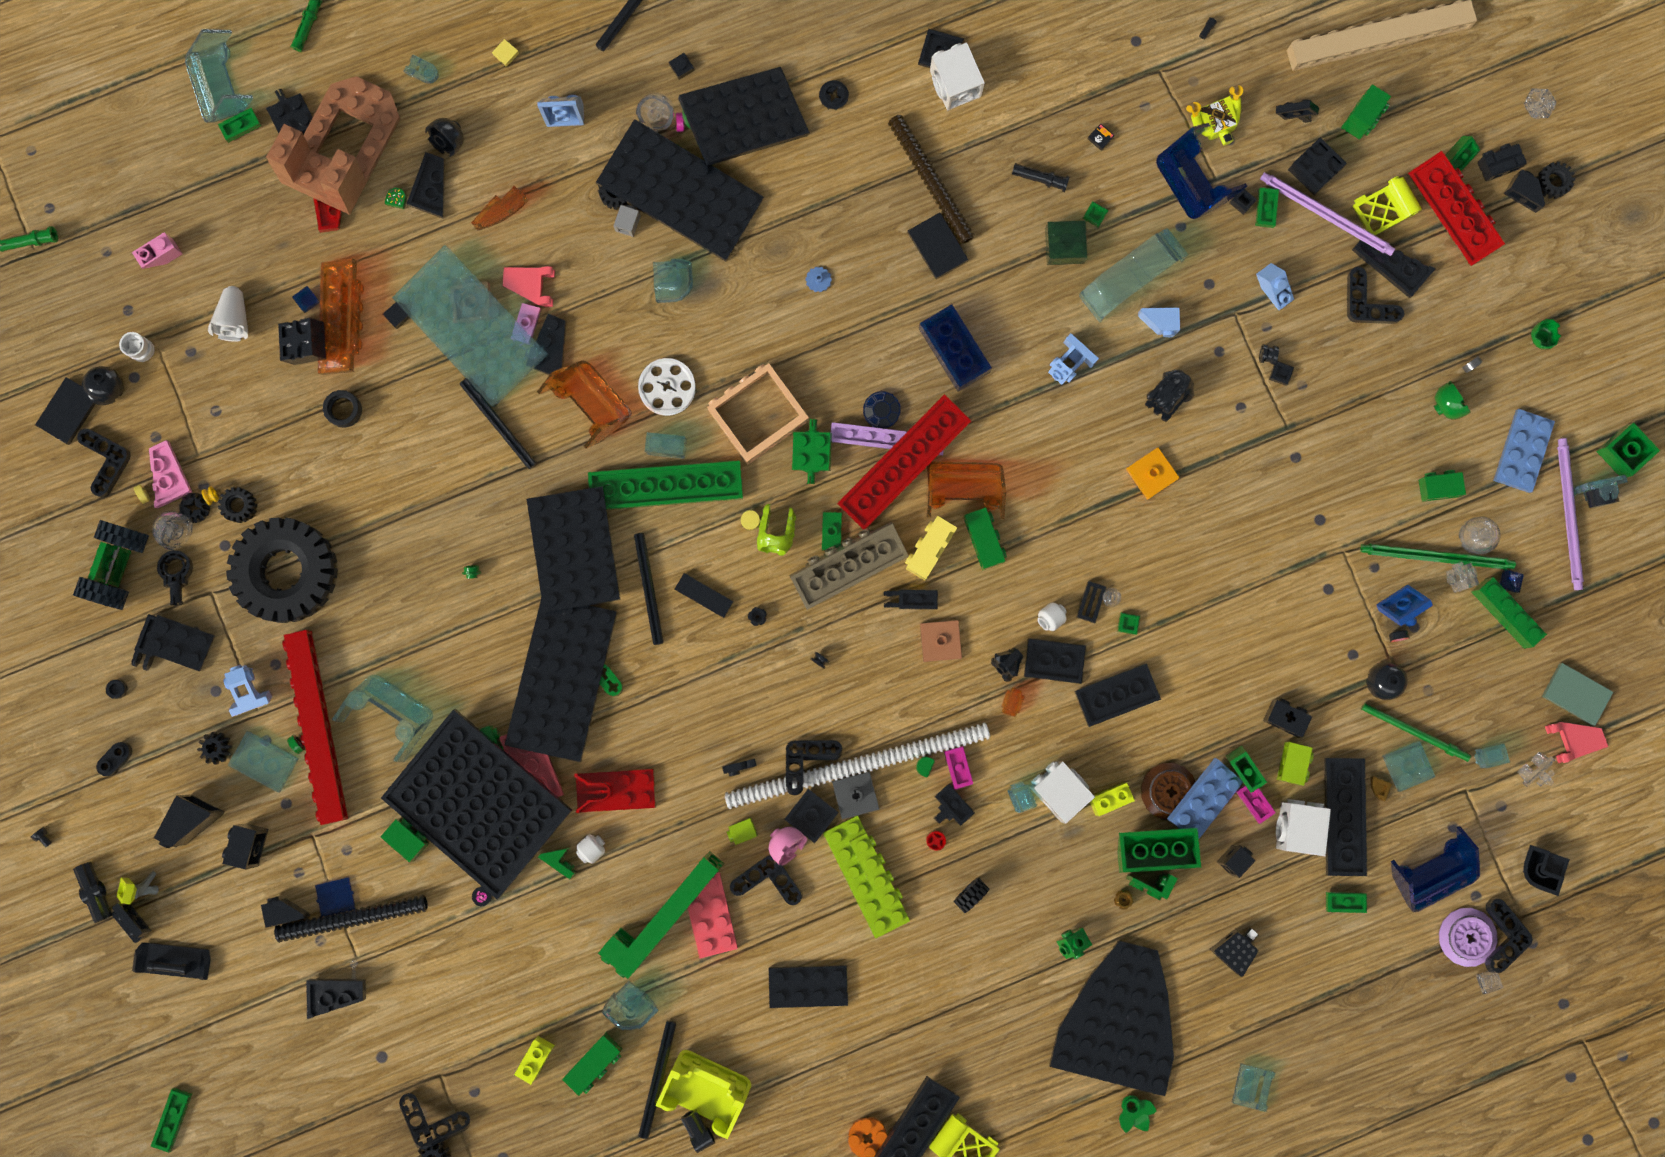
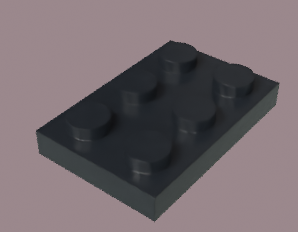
M157 615L142 651L200 672L215 635Z

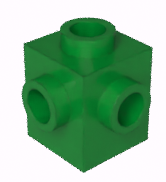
M1083 928L1069 929L1061 934L1062 938L1056 941L1059 951L1066 959L1072 957L1078 959L1085 954L1084 951L1092 946Z

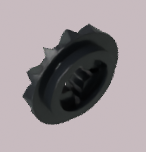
M831 80L822 85L819 91V99L828 110L843 108L848 102L849 92L842 82ZM837 89V96L839 98H834V100L831 101V96L829 94H833Z
M189 493L187 496L182 497L181 503L178 504L180 510L178 513L189 523H199L205 520L210 512V505L206 503L202 494ZM195 503V506L201 508V510L197 509L194 510L192 513V510L189 509L188 506H193Z

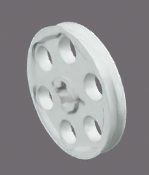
M663 358L650 363L643 370L639 378L638 390L643 403L649 410L659 415L670 416L684 411L691 404L695 395L696 385L692 372L685 364L675 359ZM673 366L681 368V372L678 375L671 374L670 370ZM660 367L662 369L661 375L653 376L651 373L652 369ZM684 381L691 383V388L687 391L682 390L680 387ZM647 383L653 385V390L650 393L643 391V386ZM668 383H670V387L672 389H667L666 391H664V387L662 385H667ZM674 398L682 399L683 403L680 407L672 405ZM656 399H662L664 401V404L661 408H655L653 406V402Z

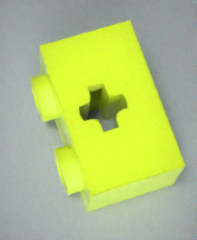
M1123 782L1095 794V798L1090 801L1095 815L1102 816L1135 800L1128 784Z
M537 1036L514 1075L531 1085L536 1080L555 1045Z

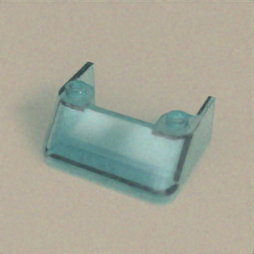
M202 29L185 56L188 74L203 120L206 123H214L245 111L253 100L252 95L234 93L225 63L230 58V49L227 47L226 42L232 34L231 30Z
M371 675L349 693L332 720L344 722L352 709L360 710L366 706L368 701L400 721L396 727L395 735L404 745L394 758V761L405 762L431 723L433 713L428 707L381 676Z

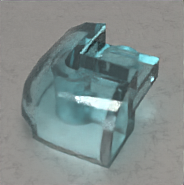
M685 259L653 262L656 302L666 303L683 300L693 287L692 263Z
M629 980L617 993L614 992L603 1008L602 1014L621 1030H633L643 1027L659 1009L643 990L641 991Z

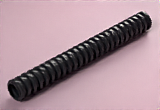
M420 895V897L414 896V899L409 897L408 900L404 898L402 901H390V904L385 902L384 905L380 903L378 906L361 907L360 910H348V912H338L335 915H324V917H314L311 920L306 919L305 921L300 920V922H290L287 925H276L274 935L277 942L280 943L283 940L299 939L301 936L304 938L307 935H318L319 932L323 934L325 931L327 933L331 930L336 931L337 928L342 930L343 927L345 929L349 928V926L352 928L355 925L360 926L361 923L366 925L367 922L370 924L373 921H384L385 918L389 920L391 917L394 919L397 916H408L409 913L413 915L415 912L417 914L421 913V911L426 912L428 903L424 895Z

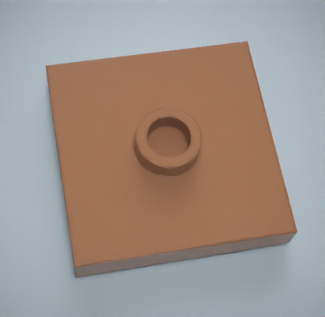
M958 620L920 624L923 662L962 659Z

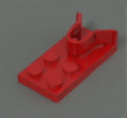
M654 769L574 774L577 791L576 813L656 808Z

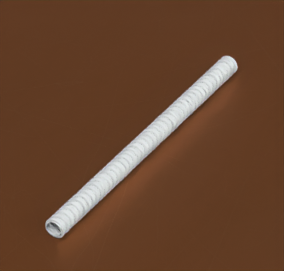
M984 722L981 726L977 724L976 727L971 726L970 729L968 727L965 730L959 729V732L955 730L953 733L948 732L947 735L942 734L940 737L939 735H936V738L930 737L929 740L927 738L924 741L918 740V743H915V741L912 742L913 744L907 743V746L901 745L899 748L896 746L895 749L889 748L888 751L885 749L883 752L878 751L877 754L872 753L870 756L866 754V757L860 756L859 759L857 757L854 760L848 759V762H845V760L842 761L843 763L837 762V765L831 764L829 767L825 765V768L819 767L818 770L814 768L811 772L807 770V773H804V787L807 789L808 786L814 787L815 784L820 785L822 782L826 784V781L832 782L833 779L837 781V778L843 779L844 776L848 778L851 774L855 776V773L861 774L863 771L866 773L867 770L873 771L874 768L877 770L879 769L878 767L884 768L885 765L890 766L892 763L896 765V762L902 763L903 760L907 762L908 759L913 760L914 757L918 759L919 756L925 757V754L931 755L933 752L936 754L937 751L943 752L944 749L948 751L949 748L954 749L955 746L959 748L962 744L966 746V743L972 744L973 741L975 743L978 740L984 741V738L988 740L990 737L989 729ZM786 776L784 779L778 778L777 781L775 779L772 782L766 781V784L760 783L761 785L759 786L755 784V787L749 786L748 789L745 787L743 790L737 789V792H734V790L731 793L726 792L725 800L729 809H732L733 806L737 808L738 805L744 806V803H747V805L750 802L755 803V800L762 801L761 799L763 798L767 800V797L773 798L774 795L778 797L781 793L785 795V792H787ZM793 778V788L797 787L796 778Z

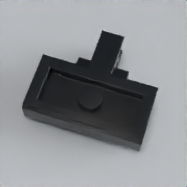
M1307 99L1297 103L1286 102L1284 105L1276 106V114L1284 120L1299 118L1304 123L1312 122L1311 117L1313 115L1319 114V107Z
M947 784L934 796L941 804L938 807L940 812L934 817L938 824L947 818L949 821L954 819L961 826L975 813L950 784Z

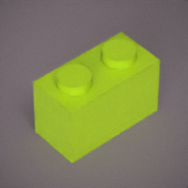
M1285 742L1276 780L1304 786L1308 782L1310 775L1308 767L1313 761V748Z

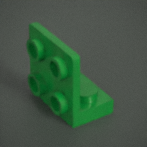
M1163 872L1162 875L1157 877L1155 881L1156 888L1154 889L1129 875L1126 877V879L1130 880L1129 885L1141 891L1144 888L1147 889L1146 894L1158 900H1161V898L1168 899L1178 879Z

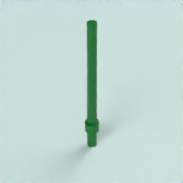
M1366 703L1361 707V710L1444 750L1446 754L1452 757L1456 756L1466 762L1471 758L1470 754L1458 749V746L1452 743L1447 744Z

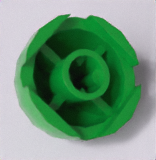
M1451 381L1442 385L1435 393L1436 405L1433 407L1439 416L1443 414L1448 419L1456 420L1471 413L1468 406L1464 404L1465 402L1461 394Z

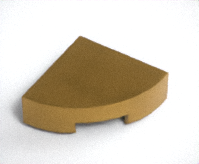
M1372 776V791L1379 800L1385 802L1392 783Z

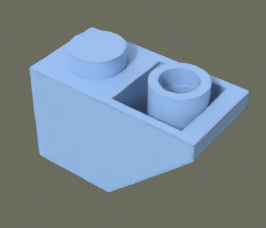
M1270 263L1256 274L1261 289L1278 310H1281L1294 300L1284 270Z

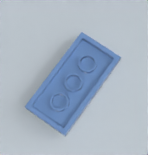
M1517 409L1493 481L1532 493L1555 421Z
M1214 758L1167 819L1178 829L1198 828V838H1200L1239 789L1243 781L1219 759Z

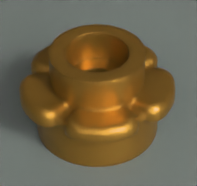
M1120 890L1115 894L1114 903L1120 909L1125 910L1132 906L1133 898L1129 891Z

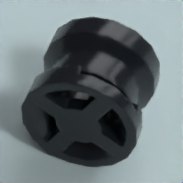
M1262 344L1259 362H1270V364L1275 365L1278 360L1279 346L1268 347V345Z

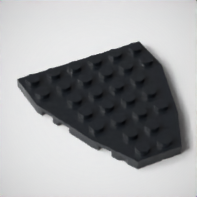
M1118 940L1110 953H1107L1103 958L1104 960L1092 971L1078 993L1074 1004L1069 1008L1066 1017L1059 1024L1049 1066L1165 1096L1174 1060L1168 991L1158 950Z

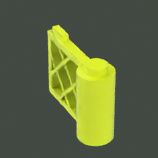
M1396 176L1389 180V185L1367 198L1363 195L1354 200L1353 209L1365 229L1375 236L1422 210L1404 177L1399 178V176ZM1385 193L1388 198L1387 206L1376 203L1379 195ZM1363 204L1372 205L1370 215L1362 213L1359 206ZM1375 206L1385 209L1383 218L1372 216ZM1388 210L1395 211L1399 218L1394 221L1386 219ZM1371 219L1382 222L1380 229L1373 232L1370 227Z
M959 1113L950 1116L929 1146L939 1157H952L956 1151L963 1150L964 1157H967L966 1150L977 1148L978 1157H981L980 1147L983 1146L992 1148L990 1154L983 1157H995L1000 1150L997 1147L999 1144L990 1136L985 1138L966 1124L967 1120ZM969 1132L975 1136L976 1144L965 1145L964 1139Z

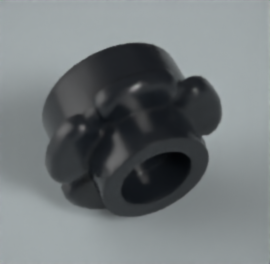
M754 607L748 613V619L752 625H763L766 622L767 614L764 609Z

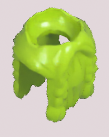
M766 504L763 509L762 519L760 520L757 549L767 554L772 552L777 553L779 556H784L793 545L796 515L793 508H790L785 535L774 536L767 534L771 508L770 504Z

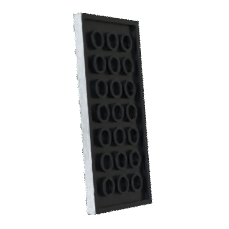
M636 119L633 120L596 181L598 186L623 199L628 204L636 207L638 210L725 262L764 199L762 195L714 166H707L704 160Z
M541 599L505 746L582 762L617 611L588 605L544 613Z

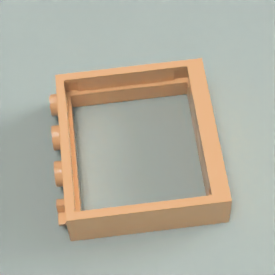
M769 363L767 365H760L756 368V373L750 377L749 375L743 377L739 381V385L729 387L725 390V395L712 399L707 407L709 413L747 465L809 422L807 414ZM768 373L799 416L749 452H746L716 410Z

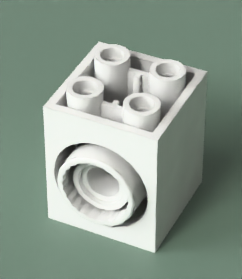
M961 43L955 44L951 49L938 51L932 56L930 73L939 98L943 100L947 111L982 96L985 83L967 43L962 45Z
M1053 761L1045 768L1047 770L1045 774H1039L1031 781L1032 785L1030 788L1057 819L1066 824L1095 797L1088 790V784L1074 769H1069L1064 762Z
M1288 799L1287 803L1281 802L1280 815L1276 824V849L1325 856L1331 809L1324 808L1325 804L1307 802L1306 806L1305 801Z

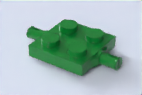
M809 419L808 431L793 432L792 470L807 472V484H815V473L831 471L832 433L817 431L818 420Z

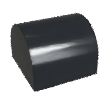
M1242 188L1230 201V204L1244 215L1257 199Z

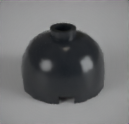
M438 118L426 127L425 134L428 132L430 136L428 138L429 142L441 154L446 152L451 157L462 147L463 133L461 126L456 121L448 118Z
M93 367L87 371L82 380L84 394L97 405H109L116 402L115 399L119 396L121 397L124 391L122 378L110 367Z
M1382 662L1374 665L1369 670L1366 684L1374 697L1382 700H1392L1405 692L1408 678L1401 666L1391 662Z

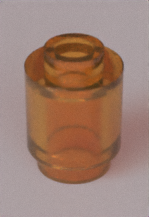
M1011 688V691L1006 690L1001 708H1003L1001 713L1013 717L1020 713L1025 698L1021 690Z

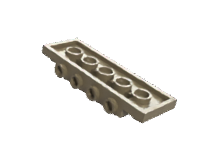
M892 522L876 530L864 529L860 531L857 538L852 539L850 537L843 540L841 546L838 548L832 546L824 551L825 554L820 557L818 555L812 556L807 560L806 567L789 575L807 610L909 557Z

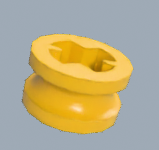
M212 486L208 487V490H201L202 496L208 505H212L213 501L218 502V494Z

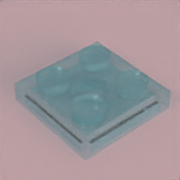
M1420 741L1382 755L1398 792L1436 777Z

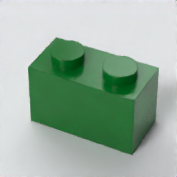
M1455 470L1444 471L1443 475H1437L1436 472L1424 474L1425 477L1418 480L1422 502L1459 498L1466 495L1463 472L1456 473Z
M398 818L393 821L380 837L410 863L416 860L429 843L426 841L427 838L411 828L412 825L404 818Z

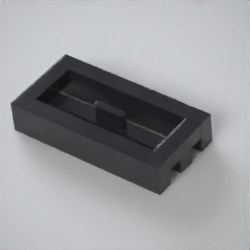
M1090 581L1087 582L1076 618L1093 624L1096 623L1106 586ZM1092 586L1093 591L1084 616L1082 615V612L1088 597L1090 587ZM1097 589H1101L1093 616L1090 618L1089 614Z

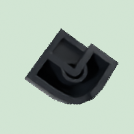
M1530 845L1523 866L1525 879L1533 887L1559 896L1570 859Z

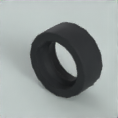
M337 390L330 393L324 400L323 413L330 423L337 427L347 428L359 421L362 415V406L358 398L346 390ZM340 398H347L353 404L351 416L344 420H339L332 414V406Z

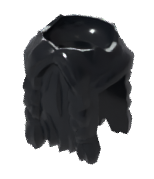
M1179 369L1164 372L1162 380L1147 394L1148 400L1145 406L1154 408V414L1157 416L1162 414L1161 420L1167 422L1182 403L1190 401L1195 396L1193 391L1194 383L1191 377Z

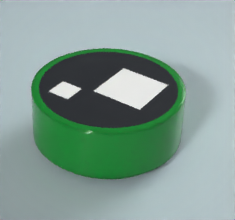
M293 734L287 739L289 746L295 753L300 754L305 750V746H303L301 740Z

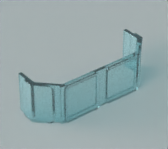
M1166 228L1149 238L1126 257L1102 273L1080 292L1079 297L1099 323H1101L1119 304L1178 261L1183 262L1189 254L1170 230Z

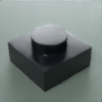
M685 53L669 61V66L678 80L695 71Z

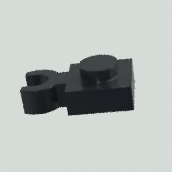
M755 759L722 766L724 774L728 773L729 777L739 775L740 770L756 767L757 765Z

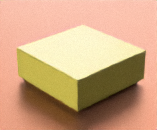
M504 39L492 54L507 67L517 57L519 52Z

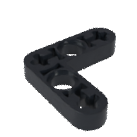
M1355 267L1348 273L1347 317L1350 321L1355 323L1396 324L1403 319L1404 310L1398 305L1367 304V273L1365 269ZM1356 272L1358 273V276H1361V278L1358 280V283L1357 278L1353 277V275ZM1354 290L1360 291L1362 294L1361 299H1355L1352 292ZM1361 303L1357 306V311L1361 314L1356 317V314H1353V312L1356 310V304ZM1372 309H1377L1380 312V318L1372 317ZM1394 310L1395 313L1399 315L1396 318H1394V315H1387L1385 317V314H1390Z
M87 428L82 429L77 435L78 442L106 457L105 462L91 484V492L101 498L107 497L128 464L131 454L126 448ZM85 435H89V437L95 439L96 441L93 443L91 441L86 440L84 437ZM106 441L108 449L102 452L99 446L102 442ZM115 450V451H117V452H119V453H122V455H124V457H123V458H119L117 455L113 454L112 452ZM109 467H114L115 474L112 477H108L106 474ZM102 478L110 480V482H105ZM99 485L104 488L103 492L98 489Z
M799 740L789 742L786 746L787 792L791 795H799L803 791L804 760L839 759L842 755V745L840 742L835 740ZM817 747L820 751L817 754H811L809 749ZM832 747H835V749H836L835 753H832V751H831V748H832ZM793 748H797V753H793ZM792 764H797L800 766V769L793 772L789 767ZM793 778H796L797 780L796 788L792 787Z
M771 855L764 857L736 877L730 884L731 893L741 896L769 877L789 905H797L802 898L801 891L783 865H778L776 862L774 864L775 868H767L765 872L768 874L764 876L762 869L758 865L761 864L763 868L767 865V859L770 861L774 860ZM752 870L759 871L760 879L752 881L749 873ZM745 875L751 886L748 887V884H745L742 887V892L739 890L735 891V882L742 883L744 881L742 877ZM778 875H785L787 877V883L784 886L777 884L776 878ZM790 883L793 885V887H790V890L793 893H798V895L796 896L797 901H794L793 899L789 900L788 897L790 896V894L788 893V891L786 890L785 893H783L782 889L787 888L790 885Z
M1491 899L1486 903V911L1508 938L1486 958L1485 966L1489 972L1502 973L1532 944L1533 939L1531 933L1502 899ZM1494 904H1498V911L1494 910L1496 908ZM1507 918H1510L1513 922V926L1510 929L1505 924ZM1520 935L1524 936L1522 939L1524 942H1519L1521 940ZM1507 946H1510L1513 951L1510 957L1505 953ZM1494 960H1500V961L1496 964V965L1498 966L1497 968H1494V965H1495Z
M407 1093L400 1098V1110L412 1139L419 1149H428L464 1132L470 1126V1116L464 1111L454 1113L428 1126L417 1097L412 1093ZM407 1099L410 1102L414 1101L412 1102L413 1112L411 1113L408 1106L405 1105V1100ZM415 1116H419L422 1119L421 1124L418 1126L410 1124V1120ZM459 1117L463 1120L466 1119L464 1121L465 1125L456 1124L454 1125L455 1130L452 1131L450 1121H452L453 1125L458 1122ZM439 1126H447L448 1132L445 1135H439L437 1133ZM431 1130H433L434 1136H435V1138H436V1139H434V1140H433V1137H432V1136H431V1137H428V1136L431 1135V1132H430ZM421 1135L428 1137L427 1143L418 1142Z

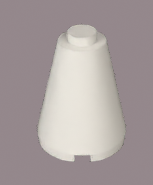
M229 286L223 290L208 326L210 335L213 336L214 333L218 335V339L232 342L240 341L242 337L248 338L243 292L239 288Z

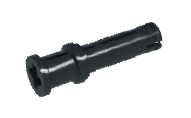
M1015 163L1012 175L1046 184L1047 188L1061 189L1064 193L1070 178L1068 175L1066 177L1057 175L1054 171L1048 173Z

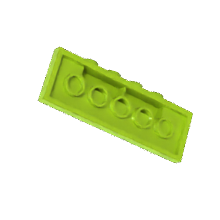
M858 815L823 832L875 939L910 922L900 901L903 897L898 888L894 889L891 883L894 879L889 870L885 871L883 867L885 861L881 853H876L874 847L877 845L872 835H867Z

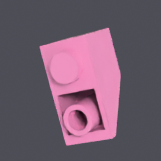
M164 232L133 251L132 254L141 268L145 269L168 264L182 255V252L173 238Z

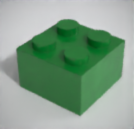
M1372 84L1360 98L1341 128L1359 140L1363 135L1368 136L1379 122L1381 115L1389 107L1390 104L1387 102L1391 96Z
M1633 422L1623 426L1596 452L1621 479H1625L1638 472L1660 450Z

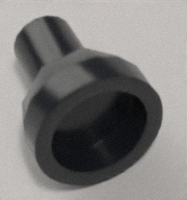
M44 827L31 836L32 840L40 841L45 848L52 843L46 836L47 830Z

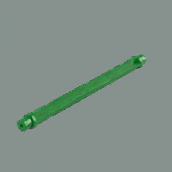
M1361 544L1360 552L1368 553V555L1504 570L1507 568L1515 569L1516 561L1508 560V558L1484 557L1377 544Z

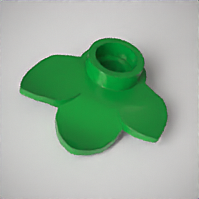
M1134 1095L1124 1097L1121 1103L1123 1111L1119 1116L1122 1130L1127 1133L1134 1125V1127L1142 1131H1148L1150 1124L1148 1115L1156 1112L1155 1106L1150 1101L1139 1100ZM1129 1102H1134L1133 1108H1128Z

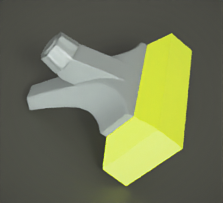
M153 870L140 884H134L129 878L121 877L116 897L123 904H131L139 896L147 894L157 895L159 887L149 885L156 876V873Z

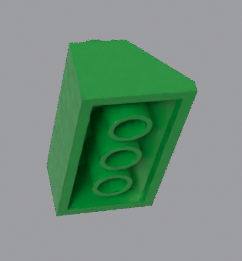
M1198 828L1125 832L1118 835L1117 855L1119 873L1202 868Z

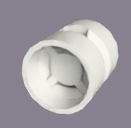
M128 332L120 339L119 346L122 353L138 362L148 361L154 354L152 342L136 332Z

